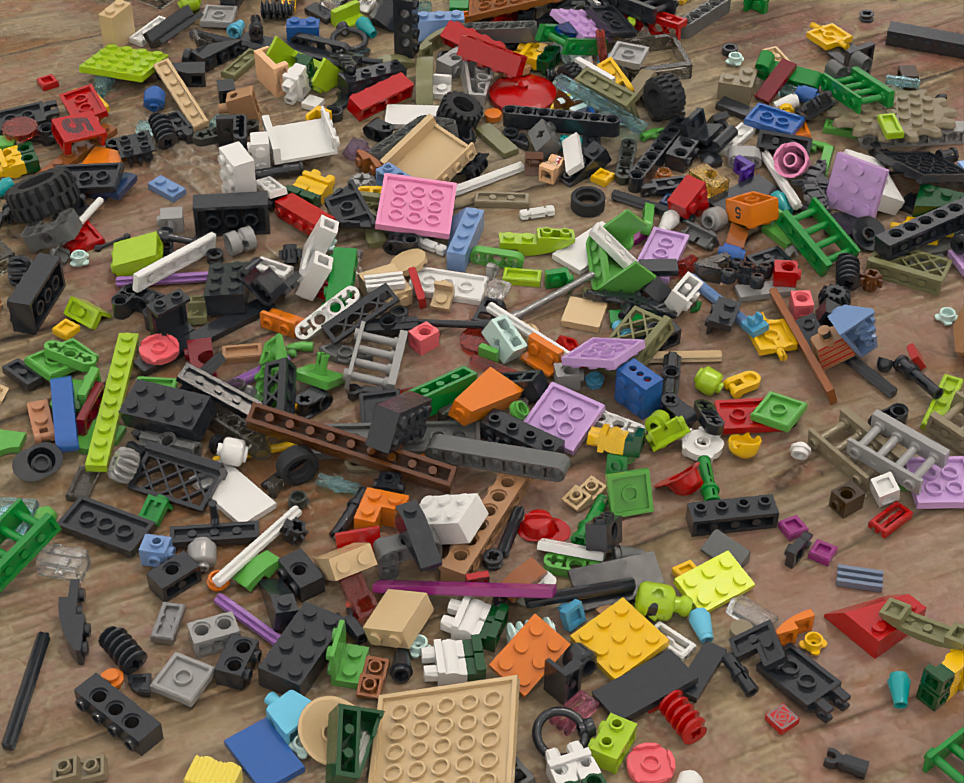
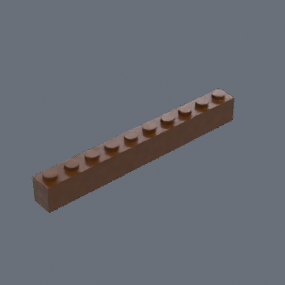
M254 401L245 420L247 428L296 445H306L311 450L379 472L402 473V479L447 494H450L457 475L456 466L403 449L387 454L365 445L366 437Z

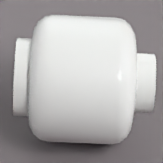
M226 437L223 443H218L216 455L220 456L221 463L239 467L242 462H246L249 446H246L244 440Z

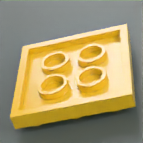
M624 598L618 600L570 635L573 644L576 642L583 643L596 653L597 667L612 681L649 661L670 645L669 639Z

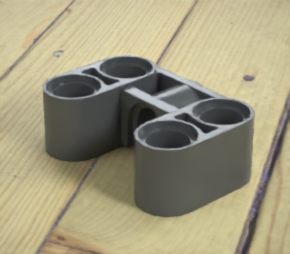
M855 51L850 58L848 67H845L835 59H831L827 62L824 73H827L834 79L850 76L851 67L857 66L870 74L873 60L861 51Z
M68 208L59 214L56 221L44 224L43 220L28 223L21 237L30 252H36L46 247L73 240L78 235L83 224L74 208Z
M430 527L442 560V545L435 529ZM400 534L381 537L373 543V553L378 564L375 567L380 580H395L399 576V564L414 559ZM439 566L425 571H435L439 568Z

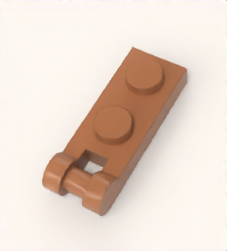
M47 399L26 403L35 444L47 440L55 441L54 426Z

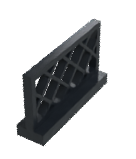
M148 440L144 447L146 453L127 488L130 491L146 496L148 494L156 497L158 494L163 495L169 499L171 504L204 514L221 479L225 480L228 475L223 463ZM150 459L158 462V466L147 470L146 466ZM169 466H175L177 471L166 476L164 469ZM161 470L163 478L152 482L149 475ZM189 471L195 473L196 477L184 482L183 474ZM179 476L182 483L170 488L168 481ZM147 477L149 484L142 487L136 486L140 479ZM208 477L214 478L210 485L203 488L201 480ZM198 482L200 489L189 494L187 486ZM162 483L166 484L167 490L160 493L155 492L154 487ZM184 488L186 496L179 499L174 498L173 493ZM203 494L204 499L200 506L192 503V498Z

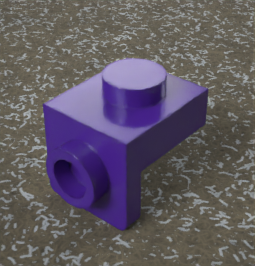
M742 155L736 156L733 172L739 175L738 183L753 177L755 164Z

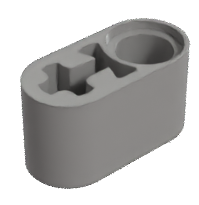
M735 145L731 146L727 151L728 165L731 168H734V159L738 155H742L753 162L755 169L759 168L762 164L761 150L756 146Z

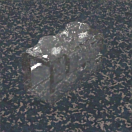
M47 544L41 550L36 560L39 576L69 581L70 579H80L81 583L91 565L88 550L82 547H64L61 544Z

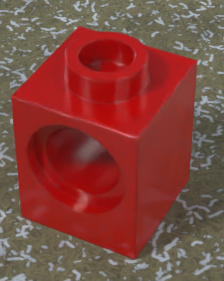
M774 259L773 286L796 288L797 280L801 279V269H798V261Z

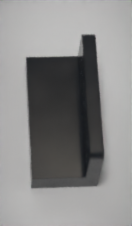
M575 657L562 668L550 658L546 659L544 691L563 706L568 704L581 693L583 663Z

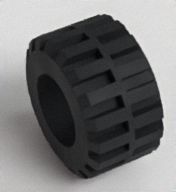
M666 72L646 80L643 86V99L646 108H648L649 113L654 118L664 120L682 113L685 109L684 105H686V94L677 76Z
M450 91L443 96L436 116L454 119L458 132L461 127L472 125L475 130L483 115V107L476 98L467 93Z

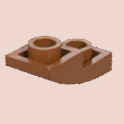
M360 149L356 150V167L360 168L364 174L370 173L371 176H375L376 180V169L383 165L371 154Z
M731 223L725 243L739 246L743 249L749 229L745 226Z
M531 557L513 570L500 583L538 584L548 572ZM507 597V598H508L512 603H515L520 597Z
M366 655L363 673L360 674L356 697L378 700L379 695H382L390 659Z

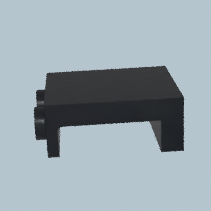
M177 289L146 305L150 335L162 334V336H167L168 334L178 339L195 330L188 323L186 304L190 302V297L181 289Z

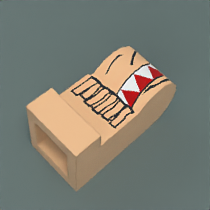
M551 154L548 161L542 162L539 165V181L553 185L565 169L564 157Z

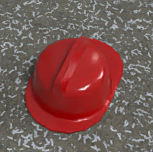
M696 462L682 472L654 485V488L667 485L673 492L681 496L694 493L704 484L697 469L700 462Z
M535 509L525 514L524 520L518 529L519 536L530 542H538L542 538L564 542L571 533L570 527L566 522L552 517L548 511L543 509Z

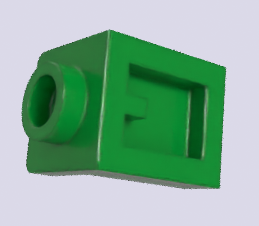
M743 0V11L747 12L752 9L761 14H766L768 12L769 0Z
M567 267L545 270L544 285L546 289L560 288L574 281L573 274L569 273Z
M608 453L605 473L613 474L627 471L628 465L635 461V457Z
M148 494L138 516L154 521L156 526L159 527L167 510L172 511L174 507L169 503L167 497L160 494L157 497Z

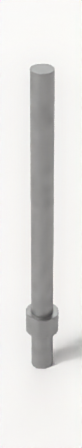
M591 271L519 311L514 310L510 314L522 320V317L594 279L596 277L595 273Z

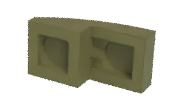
M190 295L188 323L190 325L208 324L204 295Z

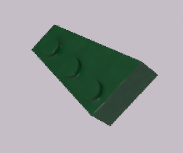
M921 184L912 217H919L963 198L964 193L930 184Z
M339 703L329 713L325 783H355L360 779L370 752L369 749L377 734L378 725L385 711Z

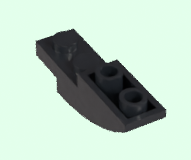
M70 579L68 597H59V619L64 641L71 656L78 665H84L85 655H89L87 637H91V624L86 622L84 608L81 606L82 602L86 601V590L81 588L80 579Z

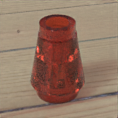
M691 254L678 261V275L684 277L688 271L692 274L698 258Z

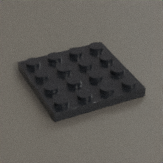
M876 151L875 159L881 161L882 165L893 167L892 170L903 172L904 176L916 179L917 183L927 184V182L940 184V182L954 184V182L964 184V168L930 151Z

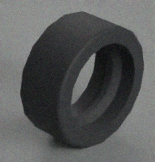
M582 186L572 192L570 207L576 215L581 217H596L604 212L606 197L599 188ZM582 200H592V201H595V203H589V204H588V203H583V202H580V201H582Z
M300 444L291 446L283 451L278 457L275 467L283 482L287 485L298 486L308 482L315 476L319 468V462L308 446ZM307 459L301 468L288 472L292 464L299 460Z

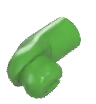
M651 128L640 134L639 138L642 142L656 139L664 128Z
M813 140L811 152L815 153L817 149L823 151L824 146L830 144Z
M298 341L290 343L286 346L287 354L289 357H295L297 351L313 352L314 342Z

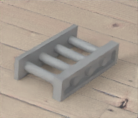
M361 321L360 329H355L353 340H356L349 368L344 369L342 380H346L344 389H349L351 380L382 386L386 390L395 389L408 331L400 330L399 338H389L364 332L365 321ZM362 340L393 346L392 348L396 350H391L390 352L360 344ZM358 353L389 359V362H392V364L376 363L359 359L357 356ZM355 366L384 372L389 378H379L353 372Z
M878 409L872 414L871 426L873 428L859 442L851 437L847 441L846 453L852 458L861 461L881 474L891 471L896 483L917 495H920L924 480L922 477L933 465L943 469L948 463L950 453L949 449ZM879 433L890 438L878 452L867 447ZM896 444H900L908 450L894 463L885 456ZM917 454L926 459V461L913 474L903 467Z

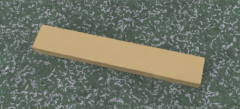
M167 58L153 64L155 71L184 117L192 125L193 131L196 132L209 126L208 119L170 60Z

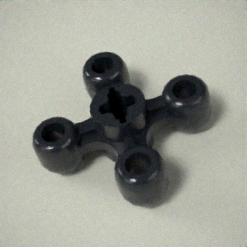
M732 258L729 262V268L722 269L720 280L723 284L730 285L735 282V279H738V284L749 285L752 289L760 290L764 287L765 279L772 277L773 266L770 263H760L758 268H756V264L753 262H744L741 258Z

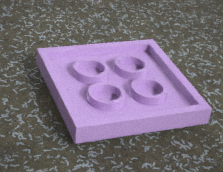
M552 9L549 14L576 38L607 39L608 43H611L613 38L609 39L588 16L586 11L582 9Z
M838 152L826 191L830 201L829 206L858 218L863 216L876 218L890 170L846 153Z
M592 337L561 357L562 365H568L571 368L584 366L588 367V369L601 367L606 370H615L620 364L627 362L629 358L637 355L639 351L644 349L645 341L640 339Z
M551 382L524 422L565 440L564 452L574 456L588 436L591 427L595 426L606 408L600 402Z
M949 456L948 463L943 469L933 465L922 477L924 480L920 495L911 491L916 509L964 508V456ZM912 457L904 468L914 474L926 459L923 457Z

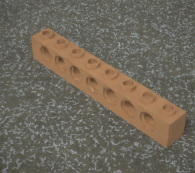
M504 473L497 474L495 483L489 486L486 497L481 499L489 514L470 543L451 544L447 557L442 558V566H439L441 581L466 582V574L477 572L483 562L484 552L492 548L507 524L513 507L519 505L535 478Z

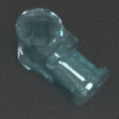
M95 75L94 89L102 99L107 95L106 90H111L114 87L115 78Z

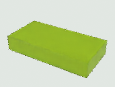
M895 113L877 115V122L886 140L904 138V131Z
M504 267L502 284L540 288L542 270Z

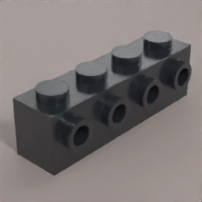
M396 59L358 68L354 72L338 73V89L348 98L353 94L363 91L365 88L390 78L392 75L402 72L406 76L407 68Z
M494 408L480 422V437L488 441L487 437L495 440L498 436L500 444L506 443L507 445L564 454L565 440Z
M773 494L687 503L685 518L691 537L711 535L716 529L722 533H734L777 528L779 511Z

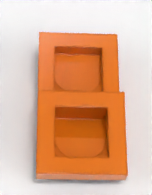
M811 609L792 616L778 627L776 631L782 646L789 642L795 644L798 634L812 631L815 614Z

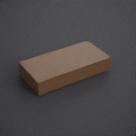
M262 343L222 346V355L226 359L223 364L260 361Z

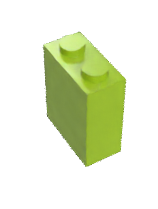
M157 231L115 242L113 251H111L113 262L110 264L113 274H116L117 277L133 276L134 273L162 259L163 243Z

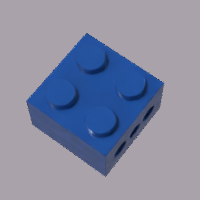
M635 358L616 369L614 399L619 404H622L642 420L649 417L654 411L660 410L663 378Z

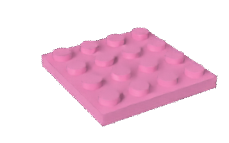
M385 173L375 229L449 239L457 183Z

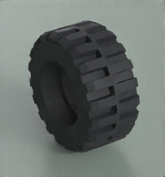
M64 166L50 168L31 175L14 184L5 192V200L14 219L22 224L32 223L50 217L55 213L57 214L74 204L80 197V190L70 169Z

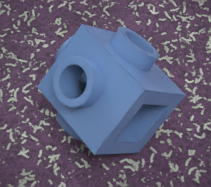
M145 534L139 548L141 565L154 568L175 556L176 548L172 545V538L163 535Z

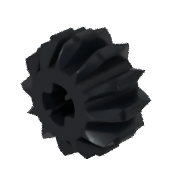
M13 256L7 264V277L13 287L19 284L23 274L27 272L32 260L28 256Z
M830 283L829 286H823L818 294L819 306L825 298L841 306L851 304L850 290H847L845 286Z

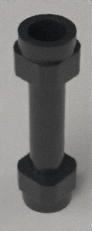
M166 230L158 231L162 243L171 241L190 244L201 238L200 236L191 238L169 234V231Z

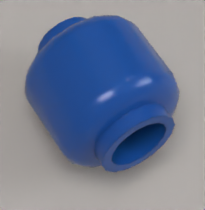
M151 86L144 91L143 105L146 109L157 112L165 107L166 93L158 86Z

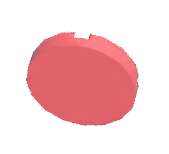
M153 334L142 340L139 354L141 359L148 364L163 365L170 363L179 355V343L172 335L162 336V334Z
M645 742L636 745L627 756L626 771L630 779L635 783H668L675 774V758L671 751L665 750L660 744Z

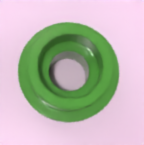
M514 401L509 406L511 416L521 421L529 413L528 406L523 401Z

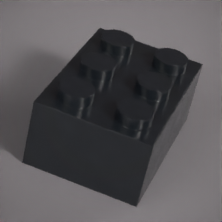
M235 261L233 263L218 262L209 264L204 292L208 316L247 312L250 290L239 280L237 271L248 262Z

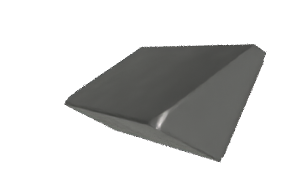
M718 529L713 531L700 550L710 558L729 551L742 568L750 560V551Z

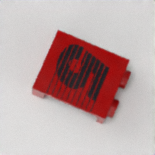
M92 110L51 119L52 134L64 155L72 154V143L97 138L100 145L105 146L106 130L101 127L99 118L95 117Z

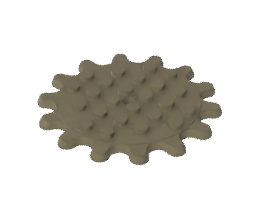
M898 84L890 87L895 91L893 107L886 108L879 102L861 105V113L857 114L836 100L838 103L823 113L826 117L836 118L832 123L833 127L852 128V136L854 137L874 135L878 137L879 142L883 143L891 142L892 139L886 140L877 122L878 114L895 113L904 131L903 139L909 143L919 142L918 136L921 135L941 138L942 131L940 128L955 129V120L949 118L958 117L956 109L945 108L948 105L946 98H932L928 96L925 89L906 91Z

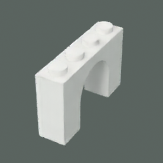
M845 149L843 152L885 168L881 161L874 157L849 149ZM888 174L878 211L895 216L905 201Z
M321 215L304 244L299 273L302 276L297 280L299 284L296 286V295L313 301L331 272L333 257L326 255V252L337 235L338 221Z

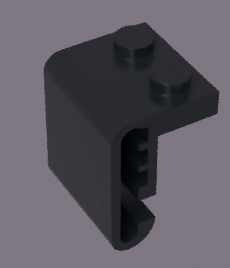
M697 107L680 123V129L684 137L699 141L698 148H700V152L720 153L738 135V130L733 125H729L720 133L724 129L723 124L707 123L704 108Z
M244 114L216 115L219 147L240 142L248 152L247 116Z
M255 257L237 271V277L263 305L270 306L281 295L285 297L299 284L297 280L302 275L297 270L283 281L270 267L261 273L256 266L263 259Z

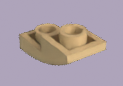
M591 475L580 487L575 485L561 500L579 512L592 505L597 495H604L607 492L605 484Z

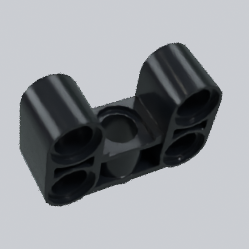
M133 283L126 284L111 298L113 316L118 320H124L129 318L135 311L140 312L144 316L145 328L150 332L146 305L165 295L148 288L137 293L133 290Z

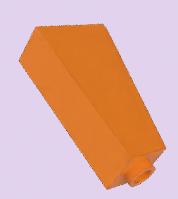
M489 367L454 400L448 415L464 426L485 418L494 408L500 411L509 408L512 402L519 400L524 389L492 367Z

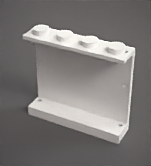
M321 106L322 118L273 127L269 115L262 116L264 132L268 131L269 148L275 165L338 154L337 147H340L339 137L336 135L335 128H333L329 112L325 111L324 106Z

